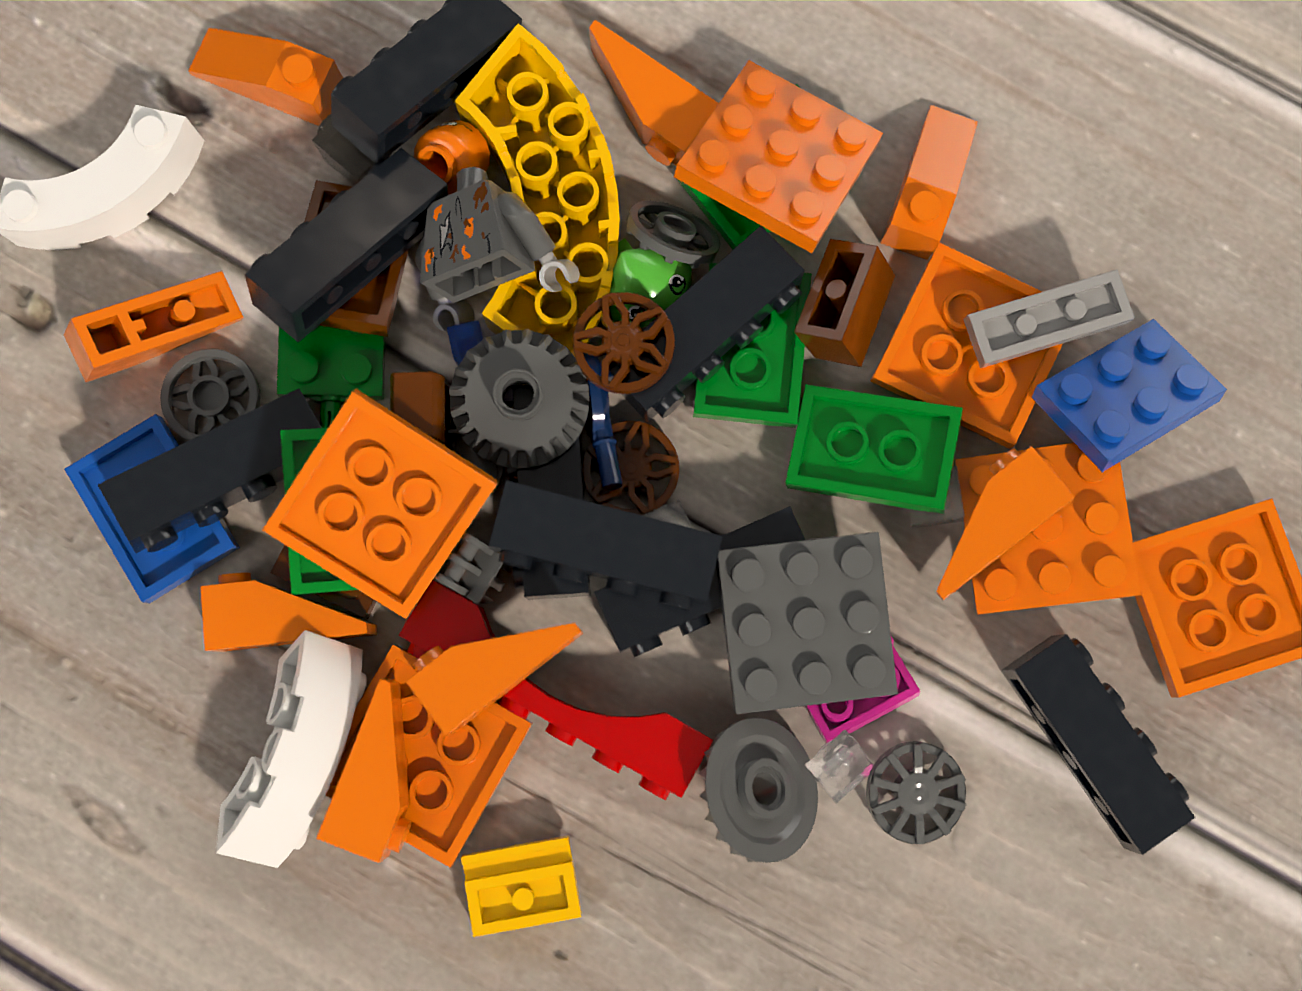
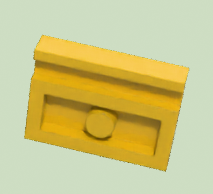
M569 835L468 853L461 856L473 937L580 918L582 916Z

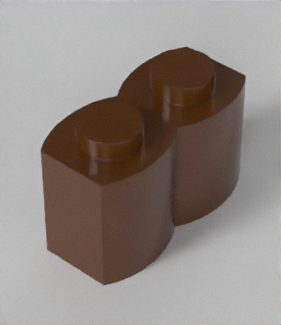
M435 372L392 373L390 375V411L452 450V438L448 434V430H452L450 387L445 385L444 376Z

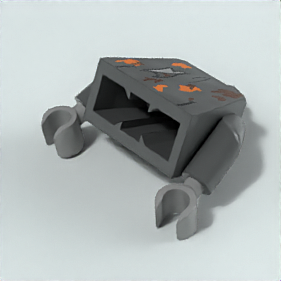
M468 167L460 170L456 175L457 192L432 202L427 209L425 233L415 254V261L420 271V283L426 286L431 300H437L439 306L434 311L433 321L436 327L442 331H451L457 329V327L462 329L473 325L475 320L473 308L463 299L535 271L534 261L539 260L542 264L539 272L540 283L548 291H562V287L555 277L557 268L561 269L568 282L575 283L579 280L580 273L574 262L568 259L557 260L552 252L556 246L532 210L517 194L505 192L491 180H488L487 173L481 168Z

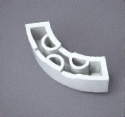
M135 105L126 127L117 140L104 153L86 166L59 177L42 180H17L5 177L0 192V234L17 246L42 250L76 249L82 247L81 243L91 242L109 235L116 238L149 219L148 213L161 203L170 192L173 195L176 194L191 173L205 140L185 116Z
M304 630L280 657L273 697L266 718L267 724L275 727L265 745L262 759L258 757L250 758L235 787L220 805L217 854L278 868L293 849L299 850L304 845L309 833L310 823L327 793L339 764L351 727L356 703L362 697L366 687L367 678L365 673L361 672L363 649Z

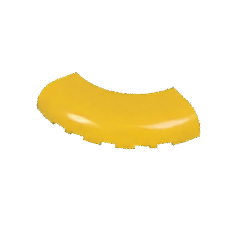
M518 23L457 97L455 104L461 121L472 124L486 139L489 151L501 167L511 191L522 199L542 223L556 246L552 252L557 260L568 259L574 262L578 267L580 276L578 282L570 283L565 279L561 269L557 268L555 277L558 283H560L562 291H548L540 283L539 272L542 264L539 260L534 261L535 271L498 286L492 299L483 310L482 316L488 329L494 334L501 333L505 329H529L537 333L548 334L562 345L567 346L575 357L573 334L579 317L590 304L610 293L613 268L617 261L619 243L618 191L611 154L584 93H580L565 72L562 63L550 50ZM601 311L591 319L585 330L597 327L602 316ZM591 338L582 340V342L588 344Z

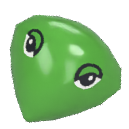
M625 238L619 241L618 256L613 268L610 293L629 292L639 294L654 301L665 310L690 288L692 284V270L688 263L674 260L670 264L665 262V256L651 249H633ZM624 304L630 312L629 321H633L638 313L647 311L639 306ZM615 305L610 306L612 321L622 320V316ZM655 317L642 322L639 327H646Z

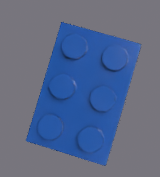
M1152 319L1038 384L1032 399L1084 454L1104 472L1218 403L1227 389L1155 319Z
M154 414L64 469L141 602L149 604L240 548L222 518L205 527H199L196 523L178 532V539L159 551L149 553L144 549L135 553L100 491L98 484L179 446L164 419L157 414Z

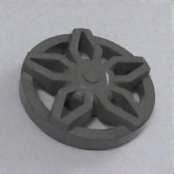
M219 349L194 351L178 360L167 373L160 394L161 408L167 423L178 435L187 440L194 439L216 428V418L219 419L221 424L231 421L226 415L230 408L235 409L240 416L258 408L261 398L259 383L251 368L234 354ZM213 359L230 362L239 369L225 372L220 377L221 372ZM204 360L211 371V375L202 376ZM193 365L192 379L194 382L192 384L185 383L175 386L180 376ZM246 378L236 389L231 390L229 384L233 380ZM249 389V402L245 410L242 404L233 400V398L242 397ZM187 393L188 402L185 403L172 398ZM173 407L184 411L193 410L188 416V430L178 421ZM203 416L207 418V424L197 435L199 420Z

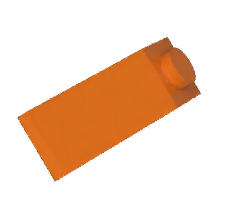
M594 20L589 27L591 51L642 143L646 145L647 152L661 164L669 166L673 163L677 166L719 103L597 20Z
M208 28L188 70L194 77L324 129L328 128L332 119L331 94L336 85L343 79L334 59L294 43L215 28Z
M933 105L930 106L880 242L881 244L925 260L929 259L941 241L958 193L978 121Z
M219 271L71 318L64 337L86 383L136 366L241 321L243 315L223 271Z
M1032 446L1021 455L1013 448L989 467L994 476L987 481L936 590V594L942 601L1075 498L1073 493Z
M251 573L218 575V584L200 586L205 651L227 652L291 645L304 630L333 640L377 635V625L302 596L291 595V592L255 580L251 581Z
M570 623L452 646L446 651H443L438 645L412 664L417 673L405 682L444 735H451L584 633L576 623Z
M380 679L316 837L318 840L377 863L389 857L391 851L400 852L412 821L404 818L409 807V792L400 682L392 679Z

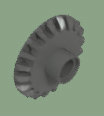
M505 329L501 333L484 337L475 347L467 350L465 357L455 368L453 381L449 389L450 412L461 438L476 454L485 460L508 468L536 467L562 455L580 435L589 410L587 379L581 372L573 354L567 346L562 345L550 335L537 333L529 329ZM516 384H525L534 391L532 403L522 410H513L504 403L506 391Z
M748 718L728 724V728L725 731L714 736V746L704 752L708 760L707 766L698 773L705 779V790L699 795L700 798L707 801L709 813L705 820L715 824L717 828L715 839L726 842L730 846V854L744 856L747 862L772 863L787 859L796 853L806 842L816 819L818 788L810 758L799 740L789 730L774 721L764 718Z

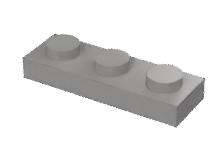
M1118 269L968 314L964 319V323L981 369L1128 324L1135 319Z

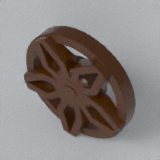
M613 292L602 296L584 310L574 329L573 351L581 372L595 386L611 393L631 394L651 387L666 373L674 355V331L667 314L654 301L639 294ZM624 304L639 306L647 311L638 313L633 321H629L630 312ZM615 305L622 316V320L613 323L609 318V307ZM601 311L602 324L606 330L600 327L585 330L591 319ZM655 317L657 320L653 326L643 332L639 325ZM662 328L666 337L664 356L661 355L653 344L646 343L653 340ZM597 336L602 338V345L599 346L582 342V340ZM644 352H649L659 365L657 366L640 359ZM583 353L595 357L605 355L601 361V376L591 369ZM613 363L622 366L614 378L609 381V365ZM630 365H634L637 370L650 373L640 380L621 383L629 373Z
M623 421L612 424L613 435L629 431L623 440L624 449L621 450L617 444L615 445L623 486L606 494H599L602 490L601 479L594 486L591 478L592 460L594 459L597 462L596 452L591 441L585 452L582 465L586 489L596 504L642 516L650 515L658 511L669 501L677 487L680 466L675 447L662 431L650 424L640 421ZM637 431L642 432L643 446L640 450L631 448V442ZM650 436L655 438L665 448L668 455L659 453L646 455L650 450ZM654 461L671 464V467L655 472L652 471L651 463ZM671 476L666 490L655 501L654 486L649 480L659 481ZM643 487L647 490V506L636 496V490ZM624 490L628 491V499L634 504L636 509L617 507L608 501L620 497Z

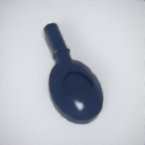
M583 353L591 369L601 376L600 360L595 356ZM587 379L589 410L585 429L588 436L591 437L592 446L596 452L602 489L606 491L621 488L623 483L615 446L617 440L613 435L609 414V392L600 389Z

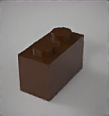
M836 239L829 240L794 331L816 359L862 367L896 276L878 246Z

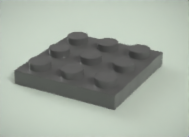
M879 532L719 550L716 563L733 709L736 715L898 694Z

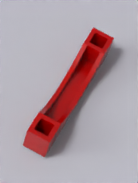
M435 580L431 581L399 633L400 637L411 642L406 651L418 659L438 645L443 651H446L452 646L496 638L483 607ZM525 678L503 695L499 702L500 706L525 720L530 712L548 721L549 724L545 731L570 746H573L575 741L579 739L595 748L596 750L591 758L605 767L620 773L623 766H626L642 775L638 785L663 800H667L670 792L680 798L683 797L705 757L704 752L710 748L713 742L712 738L666 712L643 716H615L580 709L553 697L528 678Z

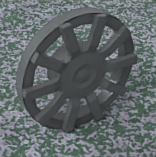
M640 201L631 207L627 216L628 226L626 230L628 234L634 235L641 242L639 247L644 250L651 249L665 256V262L670 264L675 260L688 263L692 269L698 268L700 264H711L720 248L718 235L706 222L675 205L660 201ZM643 214L650 222L642 219L639 216ZM700 234L705 239V241H700L693 238L694 236Z
M919 741L901 743L884 752L873 765L866 785L867 805L872 818L884 832L905 843L925 844L948 835L959 820L966 806V779L956 761L943 749ZM922 751L937 756L926 773L922 772ZM907 752H913V769L906 770L898 760V757ZM945 763L952 776L935 781L934 777ZM889 764L899 774L894 782L881 779L883 771ZM954 785V799L939 795V790ZM881 787L892 790L893 799L878 804L877 788ZM936 804L951 807L944 820L934 808ZM900 807L902 809L894 824L890 825L882 813ZM928 813L937 826L924 832L923 815ZM910 814L914 815L915 834L901 832Z

